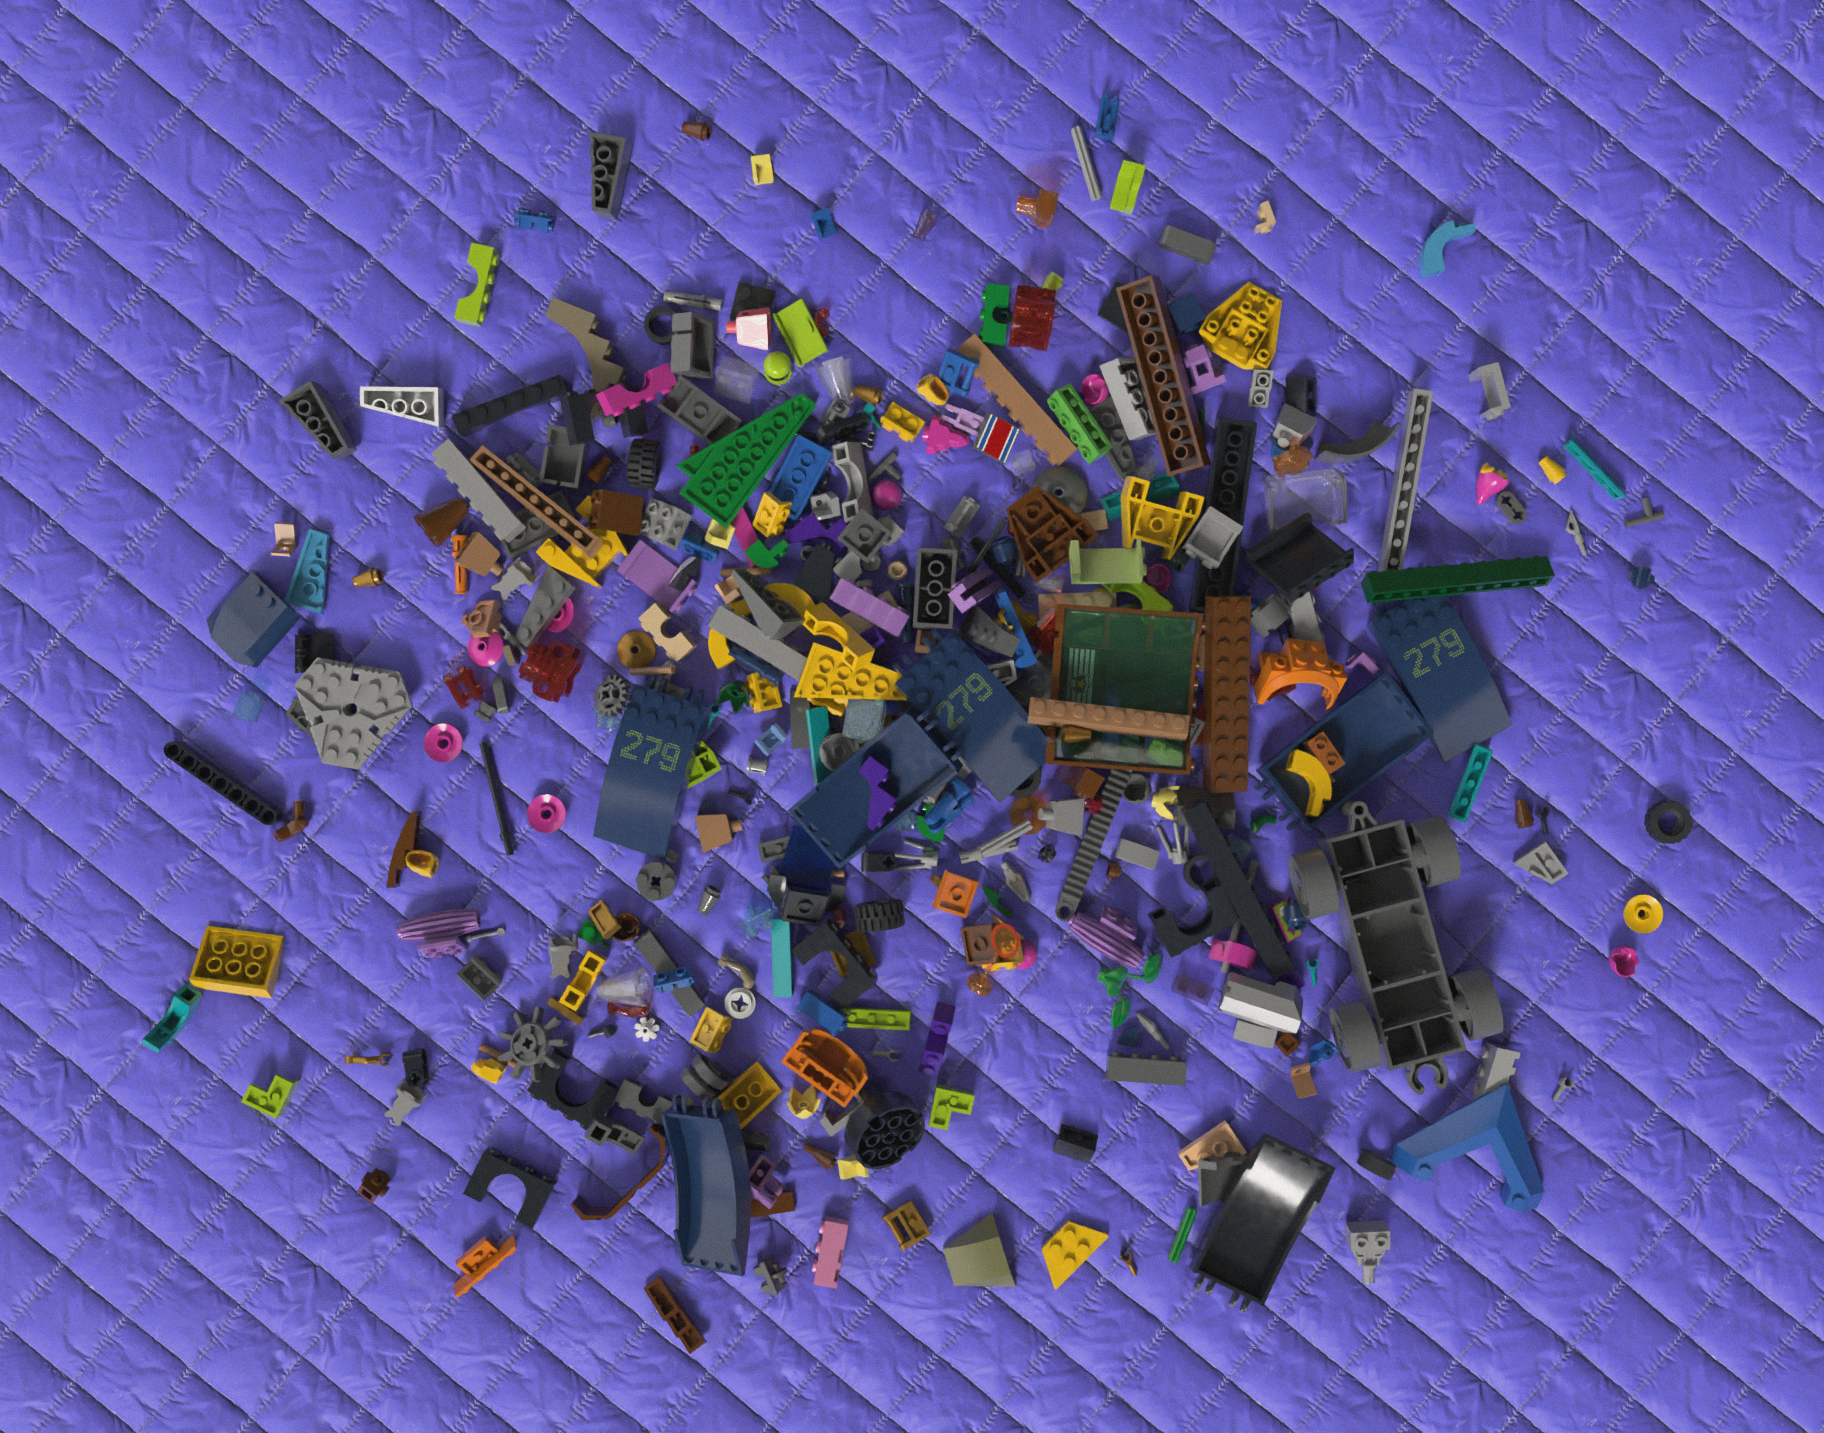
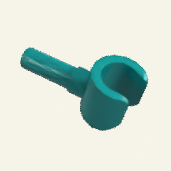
M867 403L862 408V412L866 413L878 430L881 426L872 414L875 407Z
M711 704V705H710V707H709L710 710H712L714 704ZM719 707L718 712H711L705 730L709 731L715 716L720 715L721 707Z
M1314 958L1315 965L1312 967L1309 964V959H1307L1305 965L1310 969L1312 985H1317L1316 968L1319 965V961Z

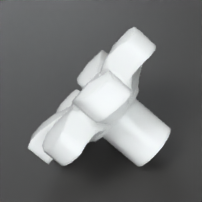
M642 1017L640 1019L641 1023L635 1024V1029L639 1030L635 1035L637 1038L643 1036L644 1042L649 1041L650 1038L655 1039L657 1037L655 1031H658L660 1026L658 1024L654 1025V1018L651 1017L647 1021V1017Z

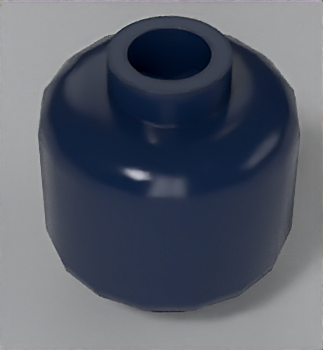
M1009 536L996 539L991 547L996 562L1003 563L1004 566L1014 564V560L1019 556L1016 542L1014 539L1009 538Z
M1297 900L1289 901L1288 905L1283 908L1285 924L1292 928V930H1302L1310 923V920L1304 917Z

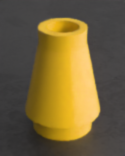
M1548 456L1538 463L1549 481L1555 485L1567 475L1566 469Z

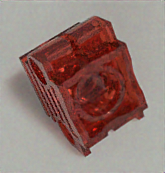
M1017 285L1009 346L1031 347L1036 350L1047 351L1054 318L1056 290Z
M534 641L533 645L530 644L526 654L528 657L525 663L522 662L519 667V678L533 683L532 690L536 696L549 702L554 701L558 703L561 696H570L574 678L581 671L584 662L577 659L581 650L561 642H554L548 647ZM563 648L564 654L560 657L559 651ZM545 684L548 685L547 692L543 690Z

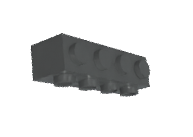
M1112 1051V1054H1107L1105 1077L1107 1080L1185 1086L1187 1062L1181 1056L1171 1055L1170 1058H1162L1160 1054H1151V1057H1146L1142 1053L1132 1052L1131 1055H1124V1052Z

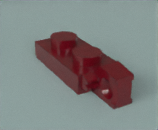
M1095 794L1093 799L1088 797L1084 801V811L1096 815L1097 811L1101 810L1104 797Z

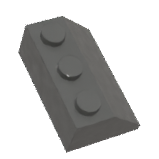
M1180 786L1179 790H1174L1177 797L1173 801L1174 818L1172 824L1176 822L1177 825L1189 826L1180 809L1201 798L1205 803L1209 802L1214 811L1211 813L1212 817L1219 820L1223 829H1234L1236 809L1233 792L1209 793L1203 790V788Z

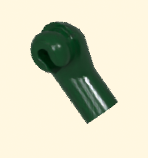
M1257 814L1250 821V830L1257 833L1265 823L1275 825L1277 815Z

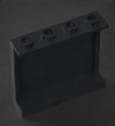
M1306 512L1247 549L1246 558L1247 564L1291 602H1294L1312 589L1319 587L1329 578H1333L1343 569L1350 567L1354 563V549L1350 548L1345 551L1313 525L1312 515Z

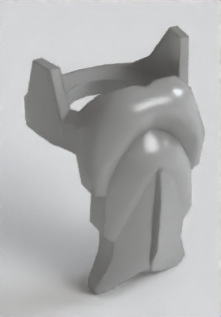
M521 556L510 564L507 572L502 575L501 580L491 586L493 590L501 592L503 600H506L510 591L515 590L520 584L526 583L531 587L540 577L539 573L533 577L531 576V568L525 562L519 561Z
M573 934L572 941L565 936L551 938V935H549L548 951L549 955H551L550 963L552 964L551 979H555L560 974L565 978L570 977L568 971L569 954H571V951L579 949L577 934Z
M406 1078L395 1089L398 1098L394 1101V1106L384 1114L386 1117H393L397 1126H400L404 1116L410 1113L412 1108L419 1107L428 1095L426 1093L423 1096L422 1090L418 1087L412 1088L408 1084L405 1085Z

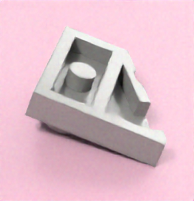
M1545 841L1513 861L1516 866L1550 884H1554L1568 874Z

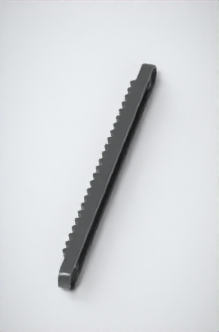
M1147 705L1149 711H1154L1151 706ZM1125 735L1115 762L1136 764L1139 736ZM1111 770L1101 795L1104 797L1101 810H1098L1096 815L1093 814L1056 906L1055 914L1060 921H1069L1072 914L1075 915L1133 770ZM1062 906L1069 907L1071 913L1068 917L1061 916L1060 908Z

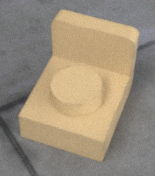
M1265 201L1260 204L1257 210L1258 219L1260 222L1263 221V223L1256 225L1254 229L1255 234L1270 232L1276 223L1269 201Z

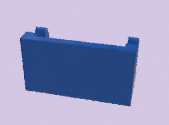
M1102 93L1094 138L1113 141L1120 103L1117 96L1114 99H1110L1108 94Z

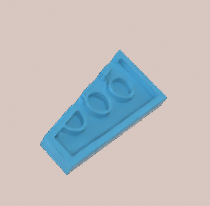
M312 529L308 530L284 602L324 614L330 535Z

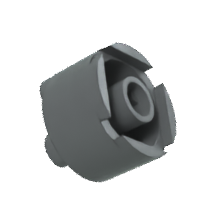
M1274 592L1264 597L1259 602L1260 605L1255 609H1251L1250 624L1262 638L1269 634V629L1275 630L1292 613L1290 608Z
M664 861L650 862L640 869L636 878L637 888L645 898L651 901L663 900L676 890L678 883L677 871L670 863ZM654 876H655L656 878H657V877H660V878H661V880L659 881L660 884H655V883H654V881H655Z

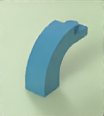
M1454 220L1438 227L1426 239L1419 255L1421 279L1440 275L1446 270L1442 256L1445 243L1471 236L1476 231L1474 223L1467 225V222L1455 226Z

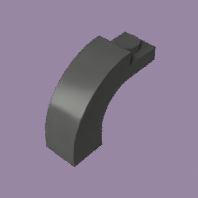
M596 1115L584 1134L586 1139L601 1147L607 1141L634 1155L645 1139L644 1135L629 1128L628 1124L606 1115Z

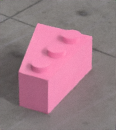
M826 1216V1221H821L819 1233L823 1234L822 1241L817 1242L816 1253H819L818 1260L813 1262L812 1272H816L813 1284L837 1289L849 1220Z

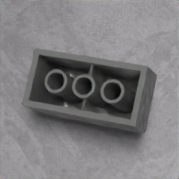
M918 548L913 628L952 630L954 602L948 594L953 591L951 587L955 584L957 550Z

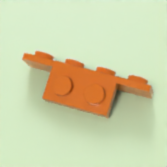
M512 1235L498 1247L484 1236L460 1256L455 1263L465 1275L454 1283L455 1296L460 1297L463 1293L468 1292L476 1282L482 1280L488 1272L498 1267L506 1257L512 1255L517 1249L516 1237Z

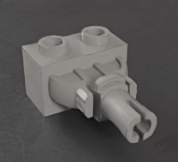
M1385 1221L1346 1222V1242L1356 1257L1357 1265L1362 1267V1283L1369 1285L1370 1281L1372 1285L1375 1283L1374 1268H1376V1264L1380 1266V1259L1383 1257L1385 1250H1390V1230Z

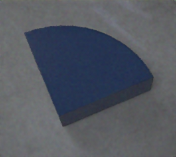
M1135 1026L1126 1029L1118 1037L1117 1044L1137 1047L1139 1027Z

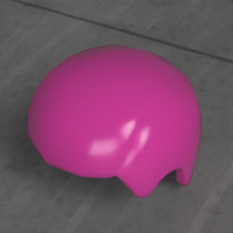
M1094 373L1088 375L1083 380L1081 393L1085 396V403L1090 405L1097 404L1108 397L1109 389L1104 376Z
M891 480L879 482L871 492L872 503L876 508L883 511L897 506L902 498L900 487Z
M1160 563L1153 564L1147 568L1143 581L1149 586L1154 587L1157 593H1164L1168 591L1167 588L1172 583L1171 573L1167 566Z
M1020 939L1024 962L1017 964V968L1026 969L1035 963L1038 952L1033 943Z
M1620 945L1616 947L1609 955L1610 968L1621 977H1629L1636 973L1635 966L1639 964L1637 952L1630 946Z

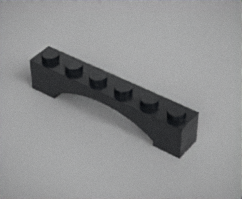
M558 374L451 416L458 434L466 437L482 431L481 429L518 412L558 402L566 396L569 389L564 377Z

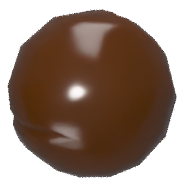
M622 912L615 916L621 928L612 937L622 942L633 940L640 931L641 924L639 918L630 912Z

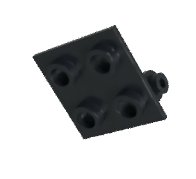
M334 634L295 635V673H305L316 658L334 660Z

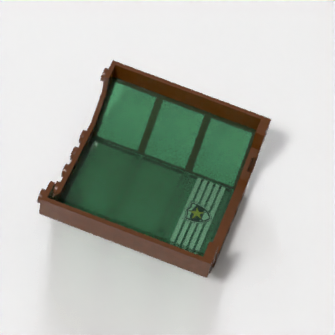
M1057 604L1055 631L1059 632V636L1055 635L1051 700L1189 715L1190 719L1186 741L1091 731L1090 741L1067 745L1061 741L1062 727L1048 725V730L1052 731L1047 733L1045 764L1190 775V770H1194L1195 758H1191L1192 755L1190 754V731L1195 726V716H1192V708H1196L1197 697L1193 696L1194 689L1198 688V677H1195V669H1199L1200 657H1196L1199 636L1202 630L1206 628V618H1203V614Z

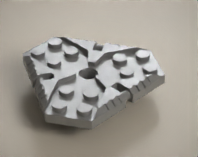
M316 658L294 686L306 720L310 721V731L312 732L320 759L324 764L361 769L384 741L382 739L385 734L389 735L413 707L402 673L363 665L358 667L356 666L357 664ZM355 674L359 675L358 681H354ZM353 704L357 706L355 714H352L350 711ZM322 716L324 722L319 724L317 718ZM374 726L379 728L376 733L372 731Z

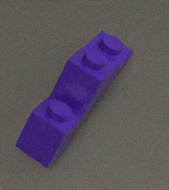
M806 513L798 519L800 523L795 527L792 525L783 532L784 536H782L788 544L828 539L836 543L843 550L846 546L837 537L847 524L842 518L839 521L835 519L828 525L829 529L826 530L813 513L809 515Z
M870 753L858 772L867 779L871 787L867 826L873 831L876 826L878 828L881 827L886 820L884 815L887 811L891 813L898 803L895 802L897 796L880 784V781L884 783L889 777L890 773L888 771L890 766Z
M937 1001L918 1072L937 1076L944 1057L956 1006Z

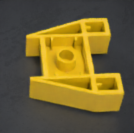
M1126 476L1121 492L1122 546L1131 549L1134 539L1164 547L1161 558L1170 560L1198 519L1205 497L1189 492H1180L1175 509L1145 501L1150 481Z
M588 495L575 509L587 521L591 513V497ZM589 526L587 529L604 544L592 559L572 544L564 551L550 538L536 551L550 566L600 589L603 586L595 579L621 552L626 557L629 554L619 533L589 529Z

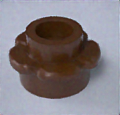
M1110 862L1106 870V877L1111 878L1112 881L1115 877L1119 878L1122 868L1118 862Z

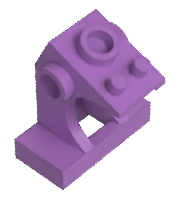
M1194 344L1183 351L1182 360L1185 369H1190L1192 382L1189 383L1192 395L1226 382L1223 373L1219 371L1213 372L1209 360L1212 356L1209 349L1205 348L1204 345L1197 346V344ZM1204 363L1206 373L1198 375L1195 366Z

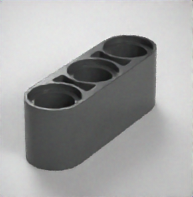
M1172 226L1164 227L1158 242V246L1164 250L1205 265L1211 263L1217 247L1212 241Z

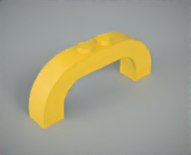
M773 583L763 586L764 589L778 594V600L790 603L803 618L806 609L815 606L810 596L794 585ZM738 598L729 603V606L734 609L733 613L737 616L743 614L748 617L752 614L745 599L739 600ZM710 629L708 637L709 652L716 667L721 670L736 659L728 655L730 649L727 638Z

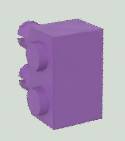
M761 1154L748 1169L751 1201L757 1199L770 1209L777 1198L769 1194L764 1189V1185L778 1196L786 1185L773 1176L772 1172L777 1165Z

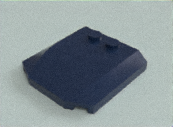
M250 569L206 620L211 639L234 662L257 668L302 616L289 604L285 603L255 570Z

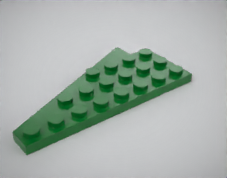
M800 393L681 461L676 467L690 478L679 494L722 527L727 528L817 404L803 393Z

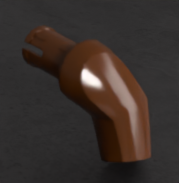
M293 801L294 819L273 832V836L278 843L294 837L309 825L310 820L306 818V801Z

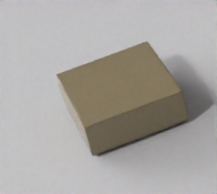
M512 645L504 646L502 649L508 665L515 666L520 664L514 647Z

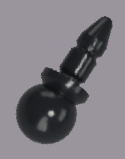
M829 474L823 477L818 490L814 489V494L811 496L825 492L829 484ZM817 500L816 506H821L822 501Z

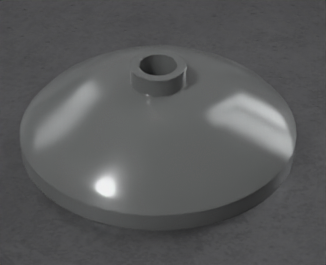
M1062 466L1048 468L1042 471L1032 483L1031 489L1035 486L1040 487L1078 515L1083 512L1086 506L1088 491L1085 481L1076 471ZM1057 490H1061L1063 494L1061 496H1057L1055 492Z

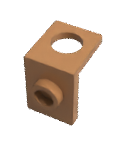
M275 522L274 528L277 545L270 553L273 556H291L297 548L295 524Z
M1310 1063L1291 1067L1290 1077L1298 1099L1317 1095L1310 1074Z

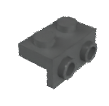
M474 955L456 973V976L484 1002L501 985V976L496 971L488 969L484 959L481 957L477 958Z

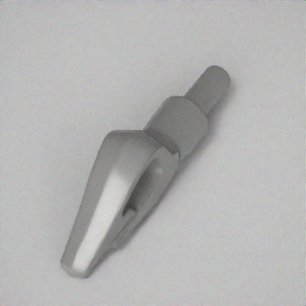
M1570 511L1566 531L1574 535L1575 543L1579 545L1583 556L1587 554L1583 544L1585 541L1580 533L1575 516H1573V511ZM1570 523H1572V530L1569 528Z
M500 622L498 633L502 639L509 640L514 648L517 647L525 656L528 652L520 645L521 642ZM500 628L504 630L505 636L501 635Z
M1137 1012L1136 1016L1139 1018V1021L1154 1039L1159 1041L1166 1050L1170 1048L1162 1038L1163 1035L1157 1030L1154 1022L1140 1012Z

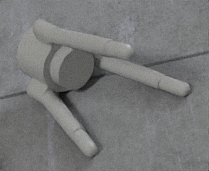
M1173 823L1177 846L1172 848L1173 851H1171L1160 826H1157L1160 838L1168 853V858L1173 860V864L1188 862V855H1190L1189 826H1185L1184 846H1181L1177 823Z
M904 840V843L926 852L922 851V855L895 854V857L919 859L921 863H924L900 866L896 868L898 871L919 868L931 869V866H937L938 851H933V847H926L909 840Z

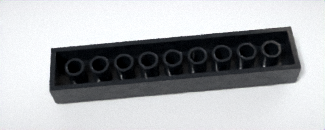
M1222 417L1215 421L1210 454L1211 465L1208 468L1202 516L1207 508L1211 506L1243 526L1257 422ZM1242 531L1233 541L1218 568L1209 569L1202 564V560L1196 557L1189 611L1205 613V596H1233Z

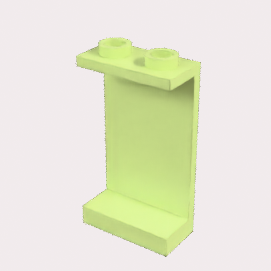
M1071 540L1069 547L1071 584L1142 583L1143 576H1146L1147 566L1143 564L1145 548L1141 547V540H1137L1135 548L1079 549V541Z

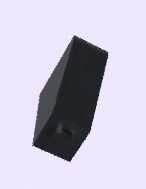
M822 542L821 545L816 543L793 583L827 603L830 594L834 553L831 552L832 547Z

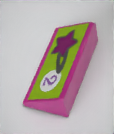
M1286 898L1269 907L1285 942L1288 943L1302 935L1303 932L1302 930H1292V928L1285 924L1283 908L1289 902Z

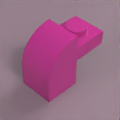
M1213 939L1208 957L1213 960L1229 963L1234 967L1252 971L1257 952L1232 941L1226 942Z

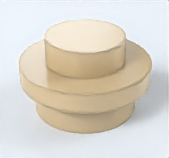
M893 561L888 567V574L894 580H901L907 574V567L902 561Z

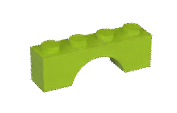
M471 242L467 262L476 269L478 284L471 295L458 299L454 316L458 322L481 327L482 322L486 320L487 312L485 308L491 299L490 286L494 284L495 266H498L500 259L494 247Z
M1143 579L1142 583L1102 584L1112 594L1116 592L1134 594L1142 602V610L1172 612L1173 606L1171 602L1159 595L1156 589L1145 583ZM1141 615V619L1148 624L1149 615ZM1156 616L1154 630L1169 617Z

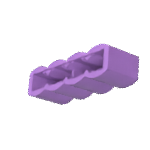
M848 577L845 580L841 578L830 600L899 637L909 619L908 611L900 606H897V608L889 605L891 601L882 596L879 599L874 597V592L866 587H863V589L856 587V582Z

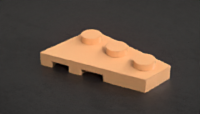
M1223 1121L1178 1151L1177 1154L1187 1169L1193 1170L1198 1168V1160L1206 1156L1223 1157V1153L1237 1152L1240 1155L1247 1154L1227 1122Z

